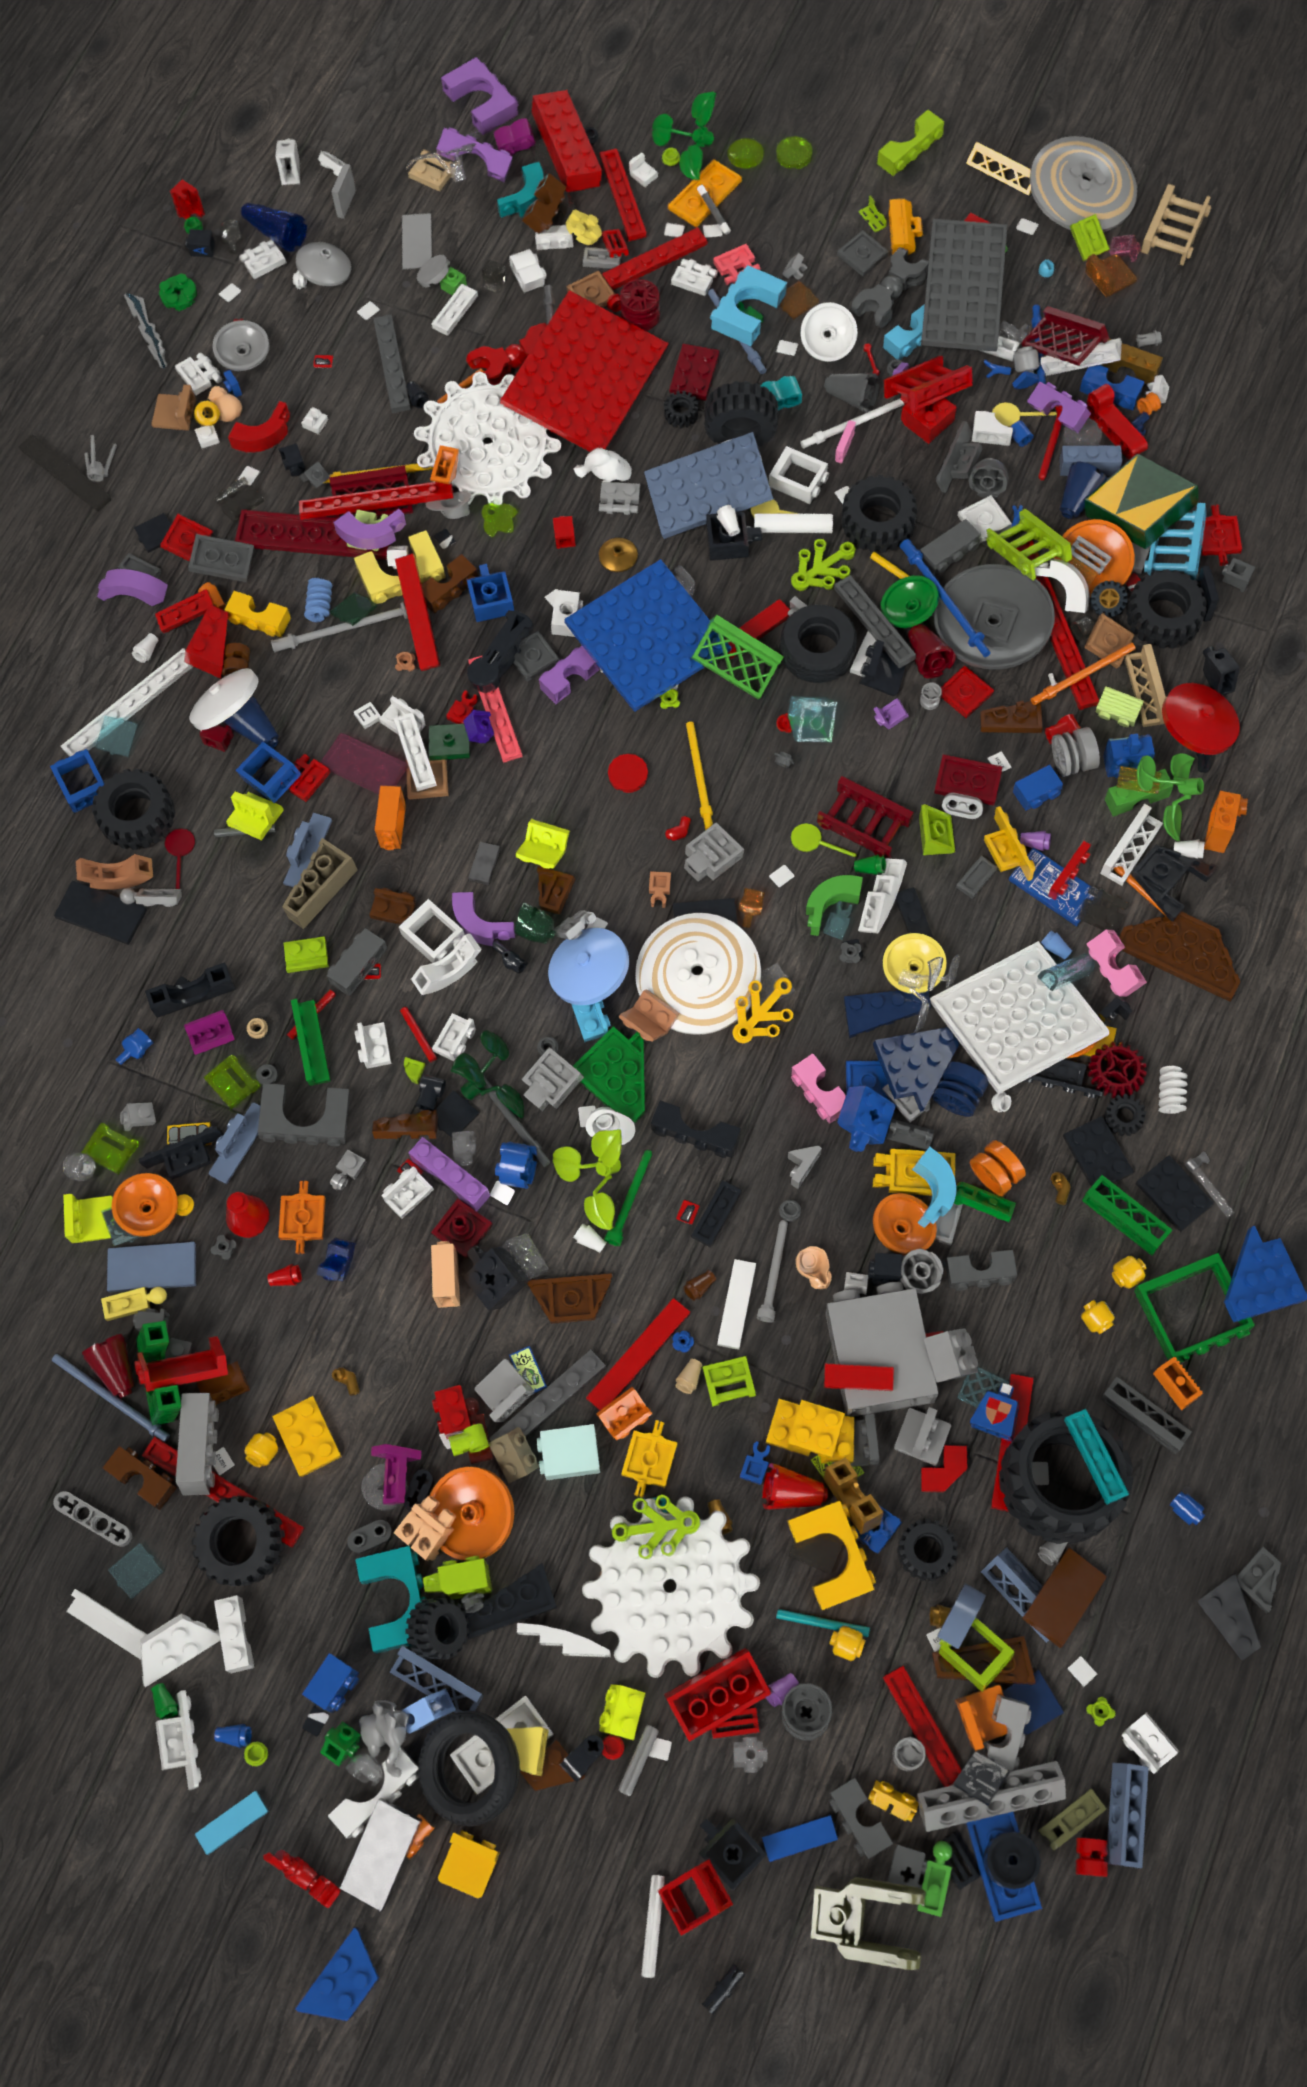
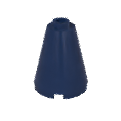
M1077 461L1076 465H1074V462L1071 464L1060 505L1062 516L1067 519L1079 516L1085 508V499L1107 480L1103 472L1101 474L1097 473L1095 466L1085 462Z
M253 695L238 711L223 721L231 729L258 746L264 742L271 748H274L279 742L277 740L279 735Z

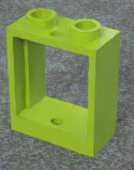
M975 1617L971 1626L1001 1651L987 1669L979 1675L950 1649L951 1644L942 1639L939 1642L941 1645L939 1654L983 1692L1013 1658L1015 1651Z

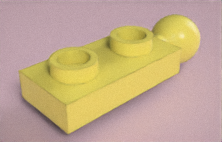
M142 1287L101 1298L105 1320L110 1321L138 1313V1311L150 1309L149 1302L161 1304L166 1300L167 1293L162 1287H154L147 1294L146 1288Z

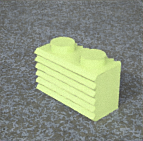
M1106 686L1096 708V713L1105 720L1115 719L1123 727H1129V725L1134 727L1144 700Z

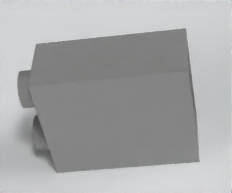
M891 1282L878 1286L876 1288L878 1295L860 1298L859 1290H845L835 1293L833 1295L834 1303L827 1304L825 1315L835 1364L894 1367L893 1391L840 1389L846 1416L856 1417L935 1403L938 1390L924 1342L926 1334L916 1288L904 1290L902 1282Z

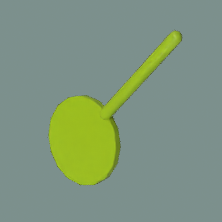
M800 824L792 831V844L800 851H813L819 845H823L852 857L857 856L856 853L821 841L822 837L819 829L812 824Z

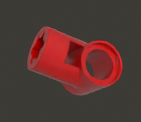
M1068 714L1062 717L1057 724L1046 728L1045 735L1052 745V737L1054 735H1062L1068 732L1072 736L1073 731L1081 729L1073 714Z

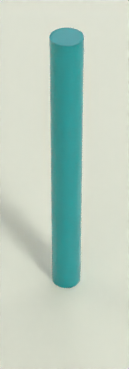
M778 1609L776 1617L777 1619L839 1631L842 1626H847L860 1631L866 1637H868L870 1629L869 1627Z

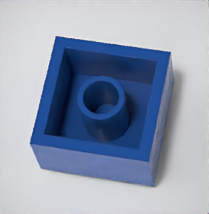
M329 1653L302 1695L333 1714L335 1710L339 1711L346 1700L343 1697L347 1691H352L357 1685L359 1672Z

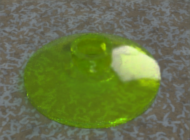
M749 138L734 141L728 149L729 161L738 168H753L764 157L762 145L756 140Z

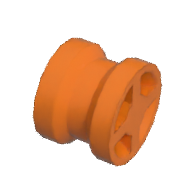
M1150 392L1146 395V398H1140L1137 401V408L1140 413L1146 412L1148 415H1151L1152 411H1157L1161 408V402L1155 393Z

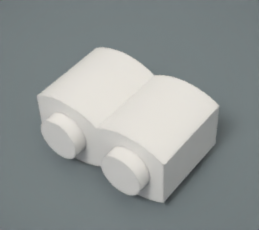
M528 249L509 256L510 267L524 293L545 285L546 273L544 268H540L538 265L539 260L535 253L533 254Z

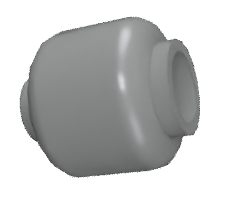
M1032 346L1018 348L1017 352L1013 355L1015 371L1023 373L1027 371L1034 373V370L1040 366L1038 351L1033 349Z

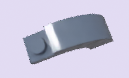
M965 1583L937 1637L959 1649L986 1595Z

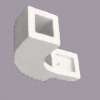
M1053 559L1050 566L1045 562L1035 568V575L1053 577L1063 584L1067 595L1065 611L1085 613L1089 610L1090 596L1088 585L1084 576L1076 567L1063 560Z
M465 934L451 953L435 963L420 966L411 980L421 995L439 991L457 981L472 969L477 963L475 958L482 949L471 934Z

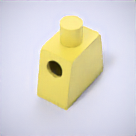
M543 1727L508 1728L507 1730L518 1750L520 1770L542 1776L549 1730Z

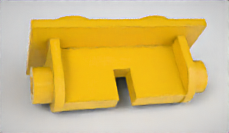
M876 1780L868 1797L872 1801L871 1804L887 1811L889 1804L894 1805L891 1814L905 1822L907 1820L912 1821L919 1806V1802L908 1793L902 1794L894 1790L891 1784L884 1781L879 1782Z

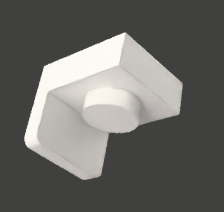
M643 153L632 158L629 162L630 176L642 186L646 187L658 177V172L645 162V155Z

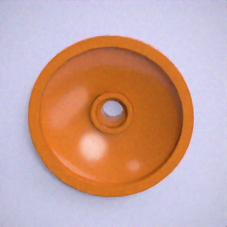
M152 1173L137 1174L126 1179L117 1188L112 1199V1214L115 1221L125 1232L135 1236H151L163 1231L173 1221L178 1209V1198L173 1186L165 1178ZM146 1207H151L149 1212H144Z
M903 1193L892 1194L884 1198L877 1205L873 1215L874 1230L881 1243L892 1252L904 1256L916 1249L927 1250L932 1245L936 1237V1222L934 1224L929 1223L925 1228L918 1224L928 1206L920 1199Z

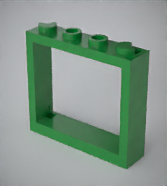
M1219 1253L1142 1283L1134 1290L1168 1361L1173 1357H1177V1361L1183 1363L1190 1359L1189 1355L1197 1353L1199 1356L1210 1351L1209 1347L1217 1344L1218 1347H1222L1230 1343L1229 1339L1237 1336L1238 1339L1248 1336L1250 1334L1249 1331L1255 1326L1252 1318L1238 1321L1240 1326L1180 1351L1175 1352L1147 1295L1212 1269L1226 1296L1231 1277Z

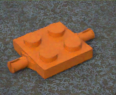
M300 1181L299 1194L281 1196L278 1238L280 1240L296 1241L295 1253L305 1254V1241L323 1240L326 1198L324 1195L313 1196L308 1194L309 1182Z

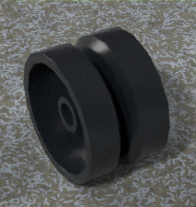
M1009 1832L997 1835L990 1840L983 1856L984 1868L990 1880L1003 1888H1024L1031 1884L1039 1874L1041 1865L1039 1850L1034 1842L1024 1834ZM1011 1855L1014 1856L1013 1860L1016 1861V1865L1009 1864L1008 1859Z

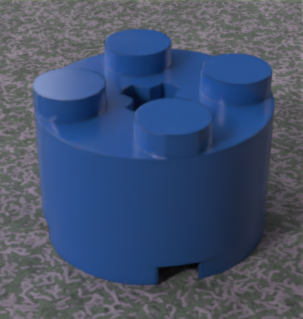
M514 1142L502 1143L500 1148L501 1161L496 1164L495 1175L499 1176V1181L502 1185L528 1189L527 1184L532 1183L536 1171L537 1161H533V1155H537L536 1147Z

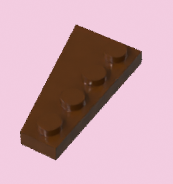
M1025 1637L1002 1640L1015 1652L1013 1658L992 1682L1035 1685L1036 1682ZM990 1642L951 1649L979 1675L1001 1653ZM939 1652L932 1653L937 1678L968 1680L943 1658Z

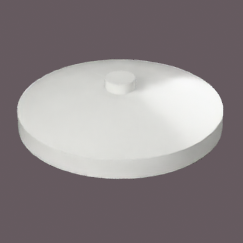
M241 669L216 682L201 696L193 707L189 717L190 722L196 729L205 730L220 724L232 716L254 693L258 685L256 674L251 669Z

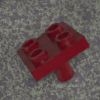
M457 1199L432 1230L431 1234L440 1241H448L450 1244H454L457 1253L467 1259L469 1256L467 1252L473 1246L475 1247L479 1244L493 1224L464 1202Z

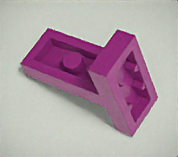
M389 1444L373 1446L371 1456L385 1458L383 1504L395 1505L404 1503L406 1494V1463L421 1460V1450Z

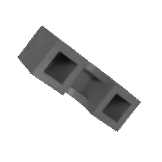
M1013 1250L991 1252L989 1256L990 1267L984 1271H979L972 1267L969 1255L947 1258L945 1266L949 1289L955 1288L956 1291H963L969 1289V1286L986 1288L993 1283H999L1001 1286L1012 1284V1281H1015L1017 1277Z
M855 1778L830 1793L831 1799L828 1801L835 1813H841L844 1819L841 1824L848 1835L852 1833L857 1842L853 1845L860 1857L865 1855L866 1859H870L893 1844L881 1822L872 1827H864L857 1821L856 1809L868 1799Z

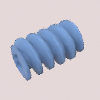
M320 578L308 580L304 613L305 618L308 620L321 622L330 615V596L332 595L331 589L333 587L330 581Z

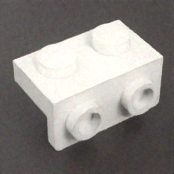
M452 1013L432 1048L433 1052L454 1061L457 1056L464 1053L468 1038L471 1039L475 1034L474 1020L471 1018L466 1020Z
M414 1166L410 1170L406 1169L399 1177L400 1179L394 1184H389L382 1194L387 1205L401 1219L434 1190Z
M1147 1712L1122 1733L1123 1742L1131 1751L1134 1750L1140 1757L1139 1761L1142 1766L1149 1767L1148 1771L1151 1770L1153 1774L1179 1752Z

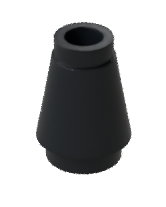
M415 381L409 382L406 388L411 404L419 409L424 408L425 403L429 401L428 394Z

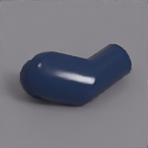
M1142 412L1131 423L1142 436L1146 433L1143 424L1150 418L1146 412Z

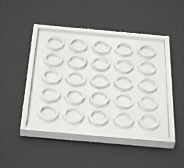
M1039 941L930 998L932 1006L980 1071L987 1077L997 1094L1109 1035L1108 1028Z

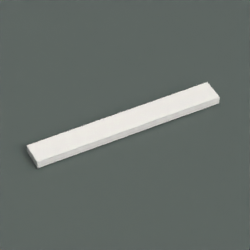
M181 649L62 744L61 748L70 757L78 751L85 749L89 751L193 668L194 666L184 662L185 649Z

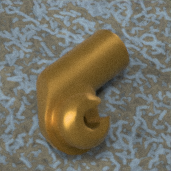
M1054 1172L1051 1175V1181L1058 1191L1055 1202L1060 1205H1066L1071 1185L1063 1174Z
M345 1368L333 1370L332 1378L347 1385L349 1396L360 1393L354 1372Z

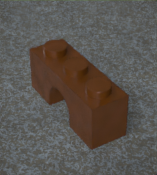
M550 173L547 174L539 182L534 192L538 199L527 207L521 221L537 234H540L543 230L547 231L553 223L551 221L559 210L557 206L565 197L563 193L566 186Z
M462 554L447 565L448 574L451 578L449 582L438 583L431 577L422 584L426 605L434 614L444 609L451 600L458 598L468 588L466 579L478 577L477 569Z
M119 1446L103 1466V1469L123 1484H126L134 1475H142L144 1483L137 1494L152 1506L161 1510L177 1489L171 1484L173 1479L164 1472L158 1475L154 1472L156 1467L146 1459L143 1463L137 1459L139 1454L130 1447L124 1450Z

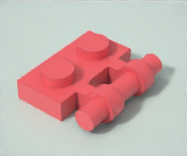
M747 244L713 258V263L721 276L729 273L730 276L725 278L727 285L735 284L740 273L736 270L744 267L745 269L749 265L761 271L759 264L751 265V263L755 262V257Z

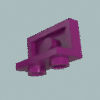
M224 1010L184 1025L195 1055L235 1040Z

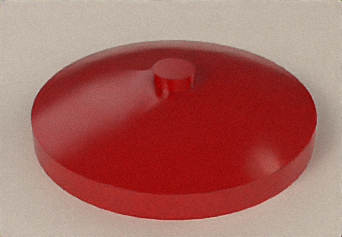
M1197 683L1178 685L1170 691L1163 702L1162 717L1168 731L1180 744L1194 752L1206 755L1220 754L1228 750L1239 735V719L1233 706L1223 695L1208 686Z

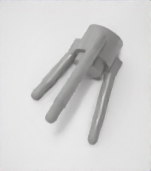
M91 435V464L88 453L86 452L84 455L87 477L91 481L99 482L103 480V476H108V469L117 444H113L105 467H103L102 463L95 460L94 435Z

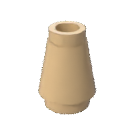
M690 1359L676 1378L677 1383L675 1386L678 1390L687 1394H691L693 1390H696L702 1367L700 1361Z

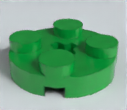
M185 274L170 277L159 284V295L163 305L167 308L171 307L175 308V310L187 309L193 305L195 296L197 297L194 282L187 278Z

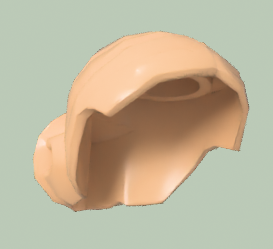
M214 386L211 389L208 399L217 405L220 413L219 420L231 422L241 415L242 404L238 398L228 394L227 391L219 386Z
M809 1246L801 1250L796 1257L797 1270L802 1276L809 1279L813 1288L827 1289L832 1276L829 1271V1260L825 1250L815 1246Z

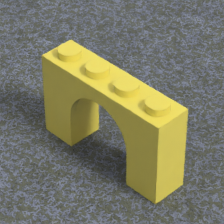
M427 531L408 537L410 547L416 558L421 584L431 577L437 582L445 578L443 565ZM372 551L354 558L359 575L373 605L384 603L388 599L403 595L399 576H391L384 573L380 569Z

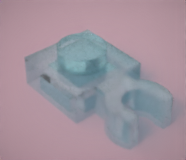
M839 901L836 905L837 914L830 913L823 933L843 940L850 923V919L846 917L851 914L852 905H849L847 910H842V902Z

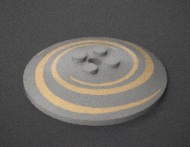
M1081 136L1057 139L1040 150L1031 166L1030 188L1037 205L1051 220L1071 230L1069 227L1071 224L1096 214L1103 232L1111 230L1127 219L1135 205L1137 184L1132 169L1116 150L1098 140ZM1082 177H1087L1090 181L1084 180Z

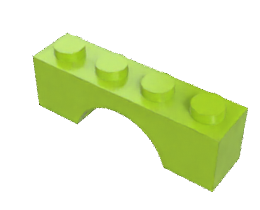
M927 110L916 119L914 131L916 137L908 142L890 141L878 151L877 164L892 176L902 171L910 161H914L923 150H927L935 140H939L942 137L944 121L930 110Z

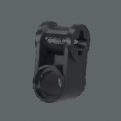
M596 1735L588 1736L561 1762L560 1766L575 1782L589 1770L604 1749L602 1739ZM592 1745L595 1749L590 1752L588 1748Z

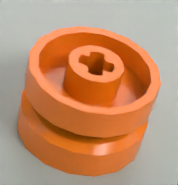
M997 1140L991 1141L984 1148V1153H978L970 1160L971 1168L978 1179L998 1196H1004L1011 1189V1183L1017 1184L1026 1175L1023 1165L1015 1154Z

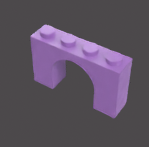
M477 57L441 77L443 91L453 102L472 91H485L492 95L490 100L471 111L473 125L482 135L518 115L517 99L508 93L507 88L498 82L497 77L491 74L485 63H481Z

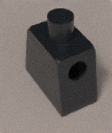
M1212 646L1207 647L1203 651L1205 657L1203 673L1210 687L1221 695L1235 692L1240 669L1239 665L1226 648L1215 650Z

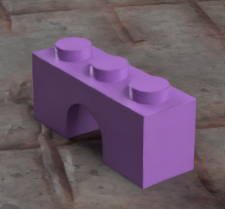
M1039 382L1027 402L1031 407L1046 416L1054 407L1062 406V413L1058 420L1062 425L1079 433L1091 414L1087 409L1088 405L1081 400L1075 402L1072 400V396L1065 391H1062V393L1056 391L1057 387L1049 382L1046 384Z
M583 646L577 647L568 657L558 661L554 668L541 675L539 679L540 689L557 704L571 693L570 683L566 680L568 676L577 674L584 680H588L600 668Z

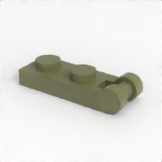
M1089 1789L1038 1831L1042 1836H1046L1050 1842L1049 1846L1055 1851L1103 1813L1106 1807L1094 1791ZM1057 1825L1063 1832L1059 1837L1052 1830Z

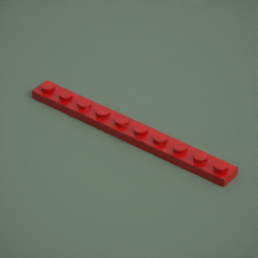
M1031 540L1016 549L1021 552L1034 545V542ZM1036 552L1027 558L1032 561L1039 557V554ZM1036 575V579L1049 593L1054 606L1055 619L1050 640L1067 679L1086 667L1049 578ZM1089 676L1070 686L1079 710L1098 705L1099 698Z

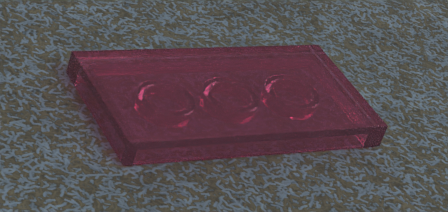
M340 733L320 762L328 767L330 772L377 794L380 792V786H396L408 768L406 762L343 733Z

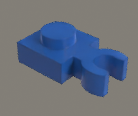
M756 1441L753 1445L754 1457L747 1455L740 1478L762 1485L769 1462L763 1461V1458L769 1455L770 1446L767 1445L764 1452H759L757 1450L759 1442Z

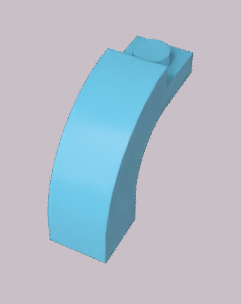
M931 1147L924 1152L912 1169L927 1181L932 1191L931 1203L918 1221V1224L924 1228L929 1223L934 1224L940 1215L944 1217L951 1209L956 1196V1181L951 1167Z

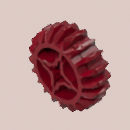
M1111 1042L1109 1047L1104 1044L1102 1045V1050L1096 1049L1095 1055L1091 1056V1063L1088 1064V1069H1090L1088 1077H1093L1091 1084H1098L1097 1090H1104V1096L1109 1092L1112 1093V1099L1117 1094L1122 1098L1125 1093L1130 1097L1133 1091H1139V1085L1144 1084L1145 1080L1143 1078L1147 1075L1144 1069L1147 1066L1146 1063H1141L1144 1059L1143 1056H1136L1138 1049L1133 1052L1130 1050L1131 1044L1126 1048L1123 1047L1122 1042L1118 1046L1114 1042ZM1107 1058L1108 1068L1102 1073L1101 1062ZM1132 1067L1134 1078L1128 1081L1126 1072ZM1114 1068L1120 1069L1121 1072H1118V1070H1117V1072H1116V1071L1113 1070V1069H1114Z

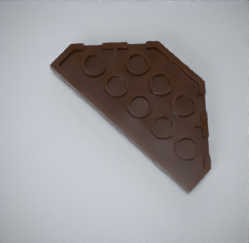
M1181 912L1173 922L1165 916L1146 920L1134 926H1125L1119 936L1125 946L1121 951L1231 1002L1241 982L1238 974L1234 971L1229 952L1224 947L1219 929L1184 912Z

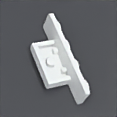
M184 1690L176 1694L178 1717L157 1721L156 1729L162 1770L185 1766L188 1789L192 1790L199 1786L201 1772L199 1767H196L195 1758L198 1756L197 1745L193 1744L192 1739L194 1723L189 1718L191 1701L190 1697L186 1696V1691Z

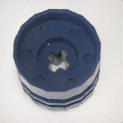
M950 1062L942 1076L944 1081L938 1083L932 1097L941 1107L954 1114L965 1117L973 1116L980 1102L978 1098L983 1096L989 1081L983 1073L967 1064Z

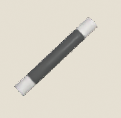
M700 185L697 188L698 192L724 234H729L731 232L729 226L705 187Z

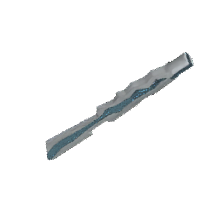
M128 293L124 294L133 317H138L141 324L138 328L145 341L149 344L148 349L154 359L158 361L159 366L165 368L167 363L164 358L165 349L162 347L163 342L160 339V335L155 332V324L148 322L144 298Z

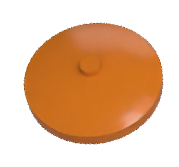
M1094 519L1080 522L1063 534L1062 537L1070 542L1071 547L1078 536H1081L1112 557L1100 575L1073 557L1072 560L1068 561L1084 576L1088 585L1090 599L1094 588L1104 581L1112 580L1116 583L1119 582L1122 587L1125 585L1133 570L1134 549L1128 535L1120 527L1105 520ZM1079 543L1081 547H1083L1084 549H1086L1102 561H1105V559H1103L1102 557H1100L1099 555H1097L1096 553H1094L1093 551ZM1077 549L1074 550V552H1076L1077 554H1079L1080 556H1082L1098 568L1101 567V565H1099L1098 563H1096L1095 561H1093Z
M479 1467L455 1469L437 1482L430 1494L440 1503L434 1513L439 1516L443 1509H447L456 1516L451 1525L454 1530L448 1535L447 1540L440 1549L449 1556L460 1560H466V1558L472 1556H479L480 1559H483L499 1550L508 1539L514 1522V1504L505 1483L493 1472Z

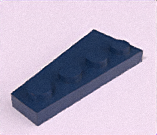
M890 991L844 996L849 1039L865 1031L867 1033L882 1025H889L899 1019H906L931 1009L928 991L918 994Z

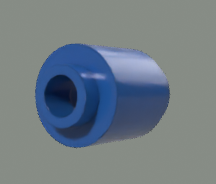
M1181 1491L1170 1503V1506L1173 1508L1172 1511L1189 1526L1192 1523L1197 1525L1205 1516L1203 1513L1205 1508L1188 1493L1185 1495Z

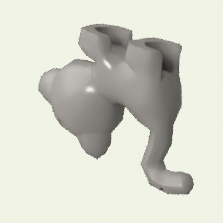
M387 1700L375 1701L372 1707L374 1713L369 1716H362L359 1720L362 1740L373 1758L379 1754L380 1748L387 1743L390 1751L385 1761L386 1770L391 1776L400 1777L402 1771L400 1768L395 1767V1760L401 1745L405 1741L409 1715L403 1711L396 1710V1705L393 1702Z

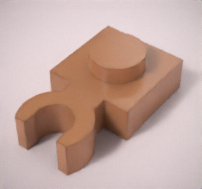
M650 871L649 894H653L651 897L652 907L655 906L656 900H661L662 907H666L667 903L664 894L670 895L671 872Z

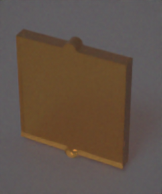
M798 281L786 289V296L780 303L782 311H786L795 319L819 303V300L811 293V289H807Z

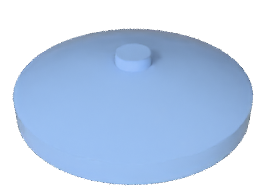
M603 928L581 930L582 934L574 940L565 939L556 949L550 960L548 969L550 984L557 995L570 1004L589 1005L607 998L621 985L627 974L629 954L625 944L615 933Z

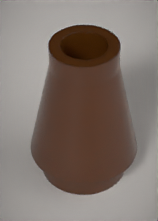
M707 1270L705 1273L686 1281V1285L683 1287L684 1292L693 1301L700 1299L712 1283L716 1281V1277L710 1270Z

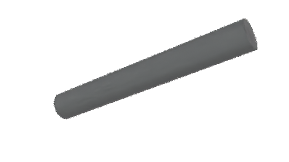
M273 824L267 833L276 832V825ZM235 828L214 829L215 837L247 835Z

